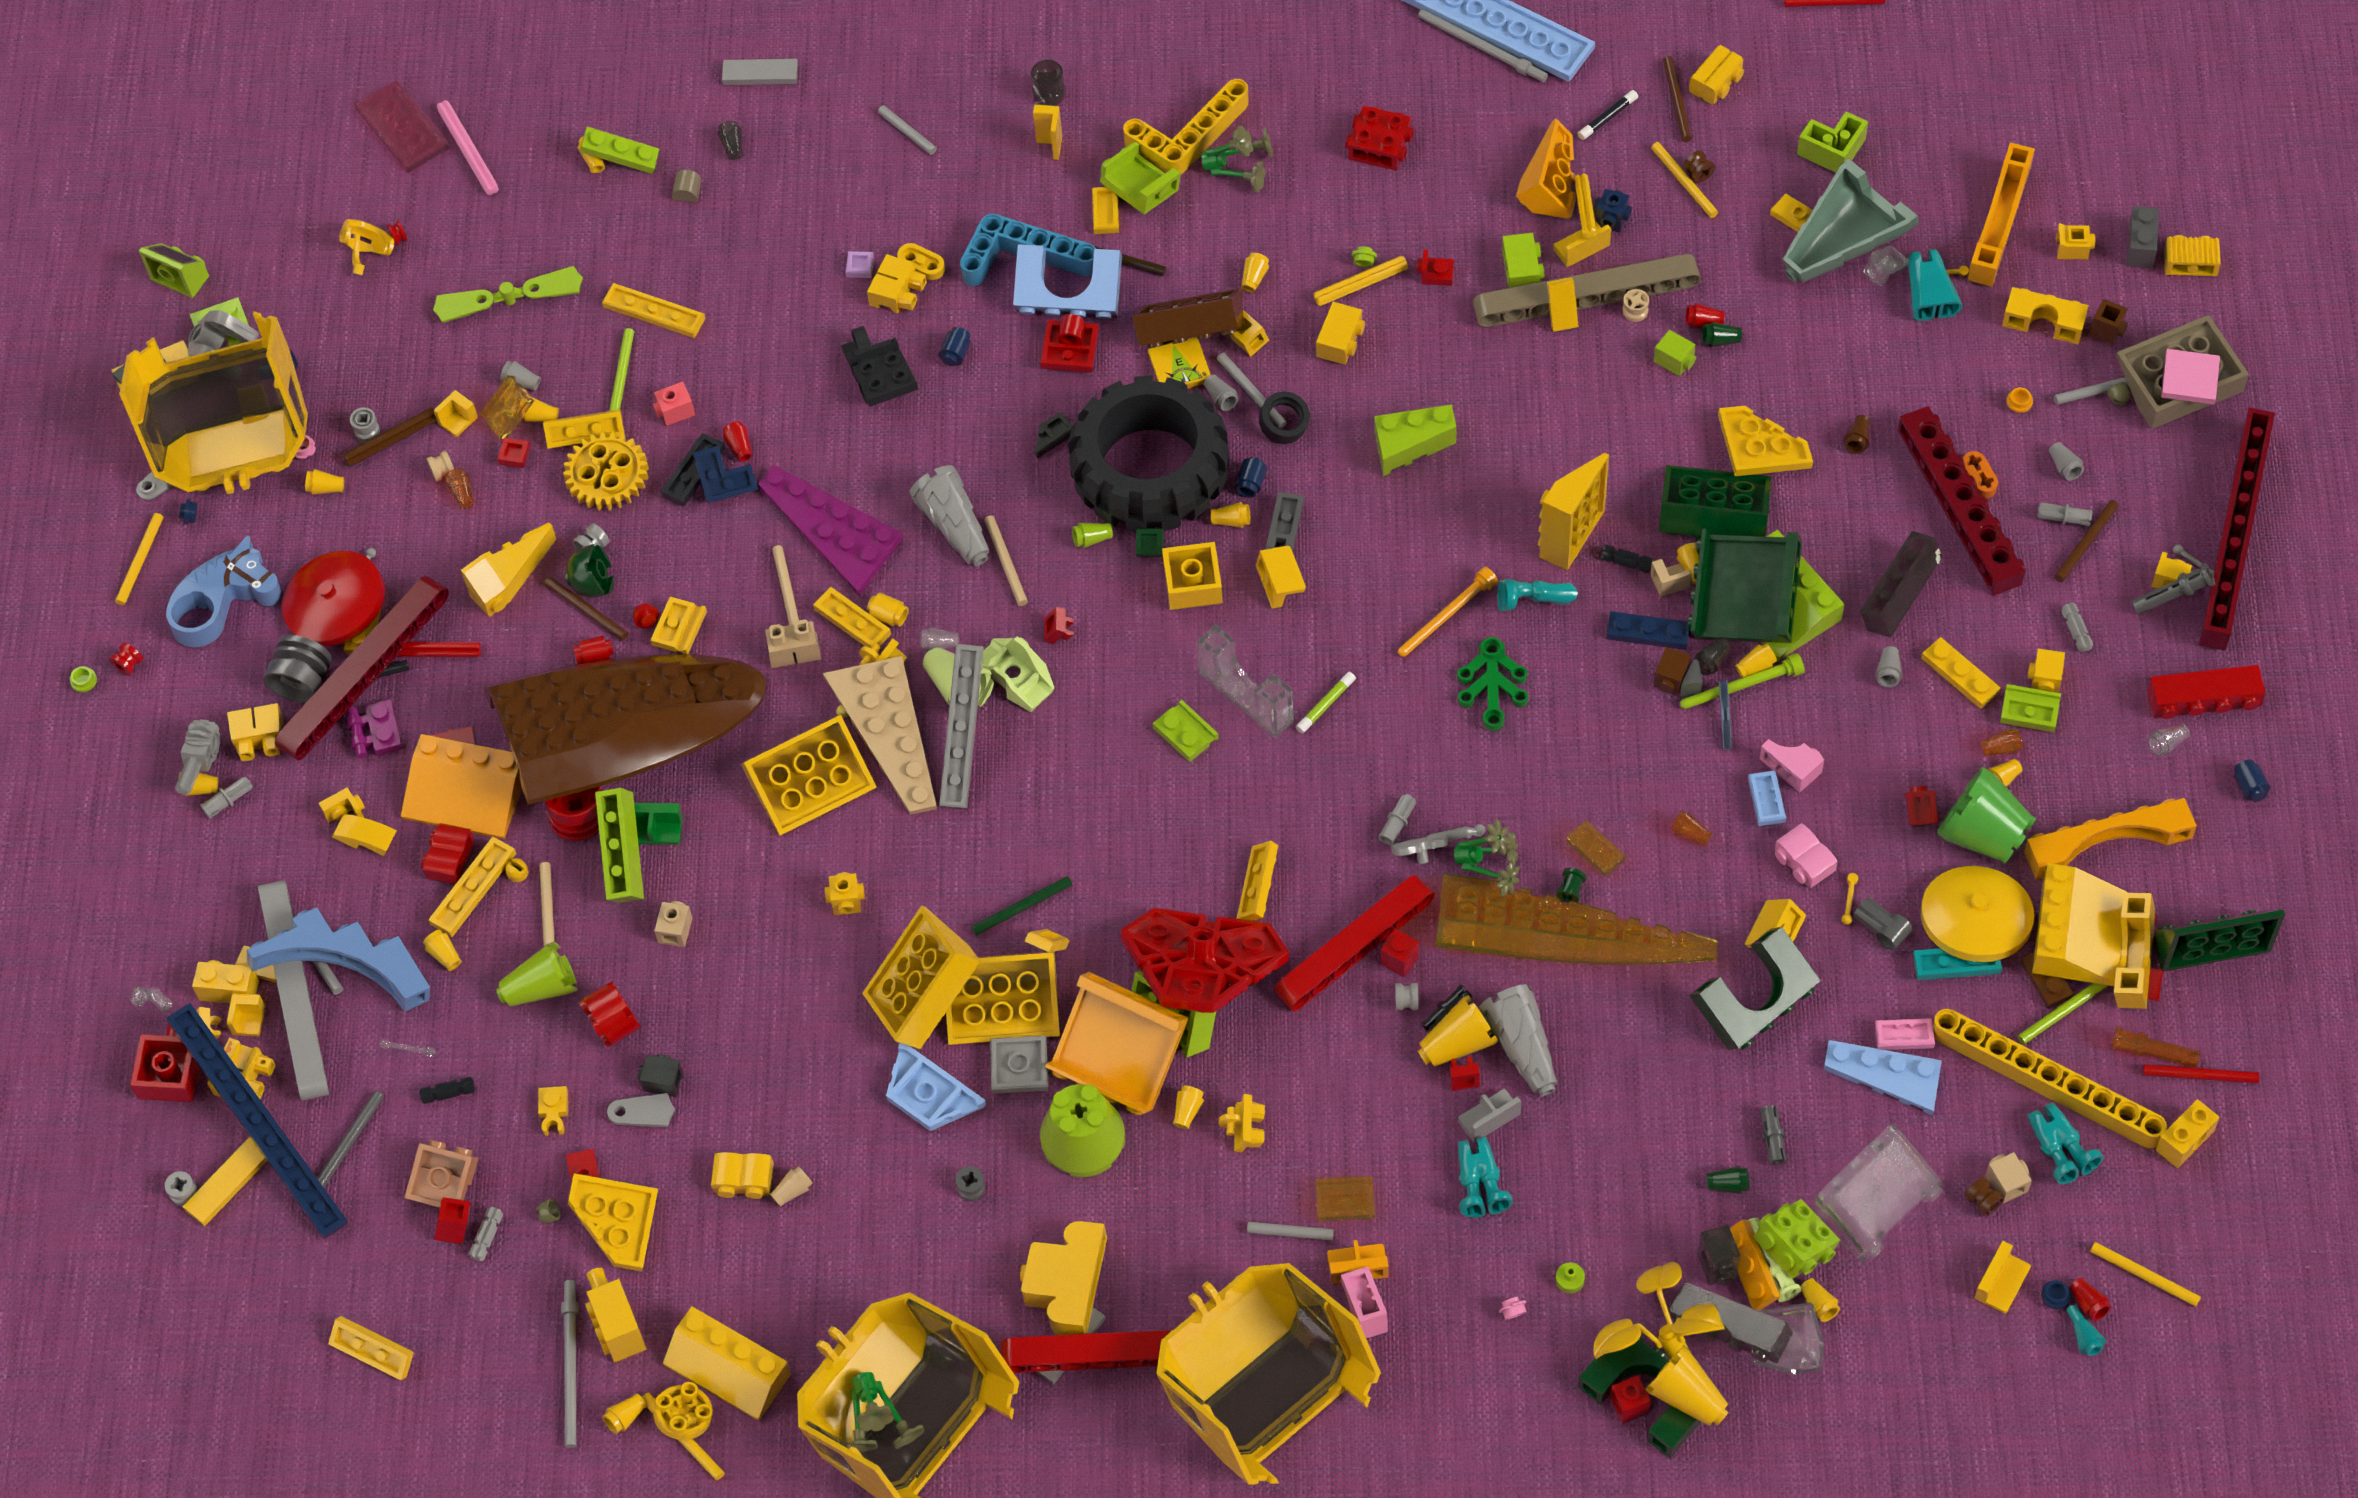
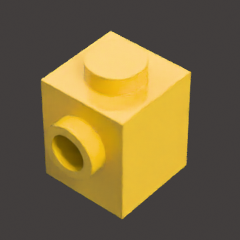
M2038 648L2035 662L2030 663L2027 679H2032L2031 688L2055 693L2059 692L2065 652Z

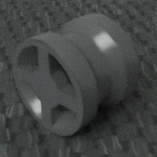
M967 1166L958 1171L955 1182L959 1196L966 1201H975L982 1197L985 1192L982 1172L974 1166Z

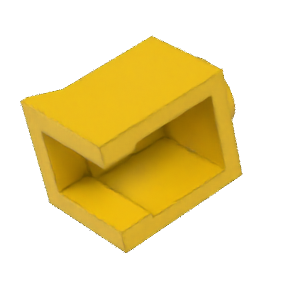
M2058 224L2055 238L2056 242H2059L2057 259H2088L2090 249L2095 248V234H2090V227Z

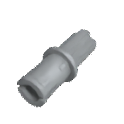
M2042 502L2038 506L2037 516L2043 519L2061 521L2062 525H2065L2067 522L2089 527V520L2091 521L2092 510L2069 507V504L2061 506Z
M242 777L225 790L220 788L219 793L205 801L200 807L207 817L211 819L228 806H234L233 802L250 791L253 786L248 778Z
M1402 795L1393 812L1388 813V821L1378 835V839L1382 843L1389 846L1393 845L1401 829L1407 826V818L1416 804V799L1411 795Z

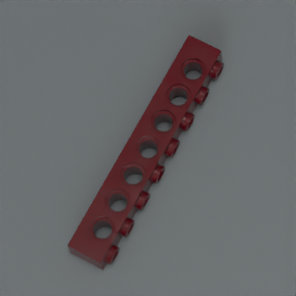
M1926 406L1900 416L1897 431L1992 596L2021 586L2024 574L2026 573L2025 565L2014 554L2011 540L2003 535L1998 518L1993 517L1989 511L1988 501L1978 492L1974 477L1972 475L1969 476L1962 456L1957 455L1953 449L1952 439L1948 434L1945 435L1942 430L1938 415L1933 414L1930 407Z

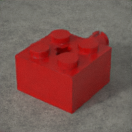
M169 1024L166 1036L140 1035L130 1086L137 1098L141 1100L193 1102L200 1067Z

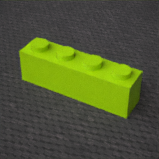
M623 788L595 792L606 900L618 904L643 900L644 892L633 792Z

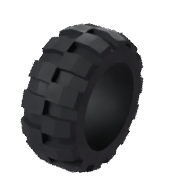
M1152 375L1135 376L1134 383L1123 385L1121 381H1118L1102 390V398L1100 400L1092 397L1078 414V421L1071 428L1068 448L1071 477L1075 481V490L1086 506L1091 509L1095 507V515L1115 527L1119 522L1126 523L1127 530L1136 532V529L1160 526L1165 532L1179 528L1181 520L1186 517L1193 521L1210 507V499L1215 500L1220 495L1227 480L1226 469L1229 467V447L1227 430L1223 419L1214 411V405L1197 390L1189 393L1188 386L1184 382L1169 377L1166 378L1165 382H1156ZM1143 430H1161L1172 433L1186 441L1194 450L1190 459L1181 468L1169 475L1154 479H1138L1126 476L1113 469L1104 460L1108 450L1117 441L1131 433Z

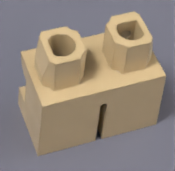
M804 619L796 621L794 625H771L769 629L765 630L771 669L794 665L793 652L796 654L798 664L821 660L818 637L813 621L808 622Z

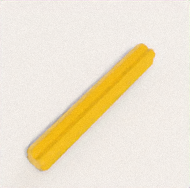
M1585 173L1582 175L1577 174L1574 179L1583 237L1587 240L1589 238L1594 239L1597 236L1588 175Z
M1404 256L1396 257L1314 292V300L1318 306H1322L1407 270L1408 263Z

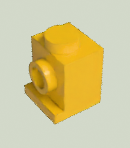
M1244 310L1243 323L1239 328H1236L1237 332L1228 334L1250 357L1269 341L1264 328Z
M2162 552L2151 587L2157 589L2178 580V576L2181 573L2188 574L2192 572V565L2186 564L2179 559L2167 558L2168 553Z

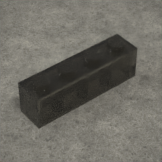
M1911 531L1860 610L1869 632L1892 637L1942 559L1935 537Z
M1683 1282L1669 1309V1313L1675 1322L1677 1318H1682L1683 1312L1690 1307L1704 1303L1713 1304L1719 1312L1724 1330L1699 1333L1703 1338L1715 1342L1716 1339L1725 1342L1727 1347L1736 1352H1741V1350L1751 1353L1752 1357L1761 1362L1769 1360L1778 1363L1793 1334L1786 1321L1688 1282Z

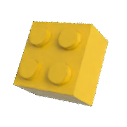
M1215 542L1162 548L1170 610L1223 603Z

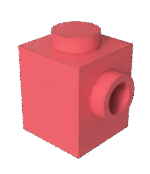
M684 382L654 392L656 403H653L654 411L657 418H663L666 426L695 416L692 400Z

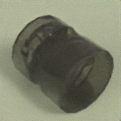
M1053 60L1037 62L1031 69L1034 100L1040 105L1056 106L1061 103L1065 96L1062 66Z

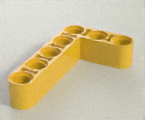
M1241 79L1230 80L1173 139L1168 138L1142 120L1130 119L1125 122L1123 127L1124 144L1128 147L1136 141L1140 144L1139 154L1158 169L1166 173L1174 167L1183 174L1199 158L1202 152L1247 108L1249 103L1248 85Z

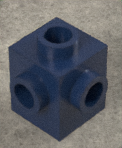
M1605 189L1602 198L1597 197L1593 211L1597 213L1596 222L1601 228L1609 225L1612 231L1621 232L1624 222L1629 221L1632 212V206H1629L1630 195L1617 190Z

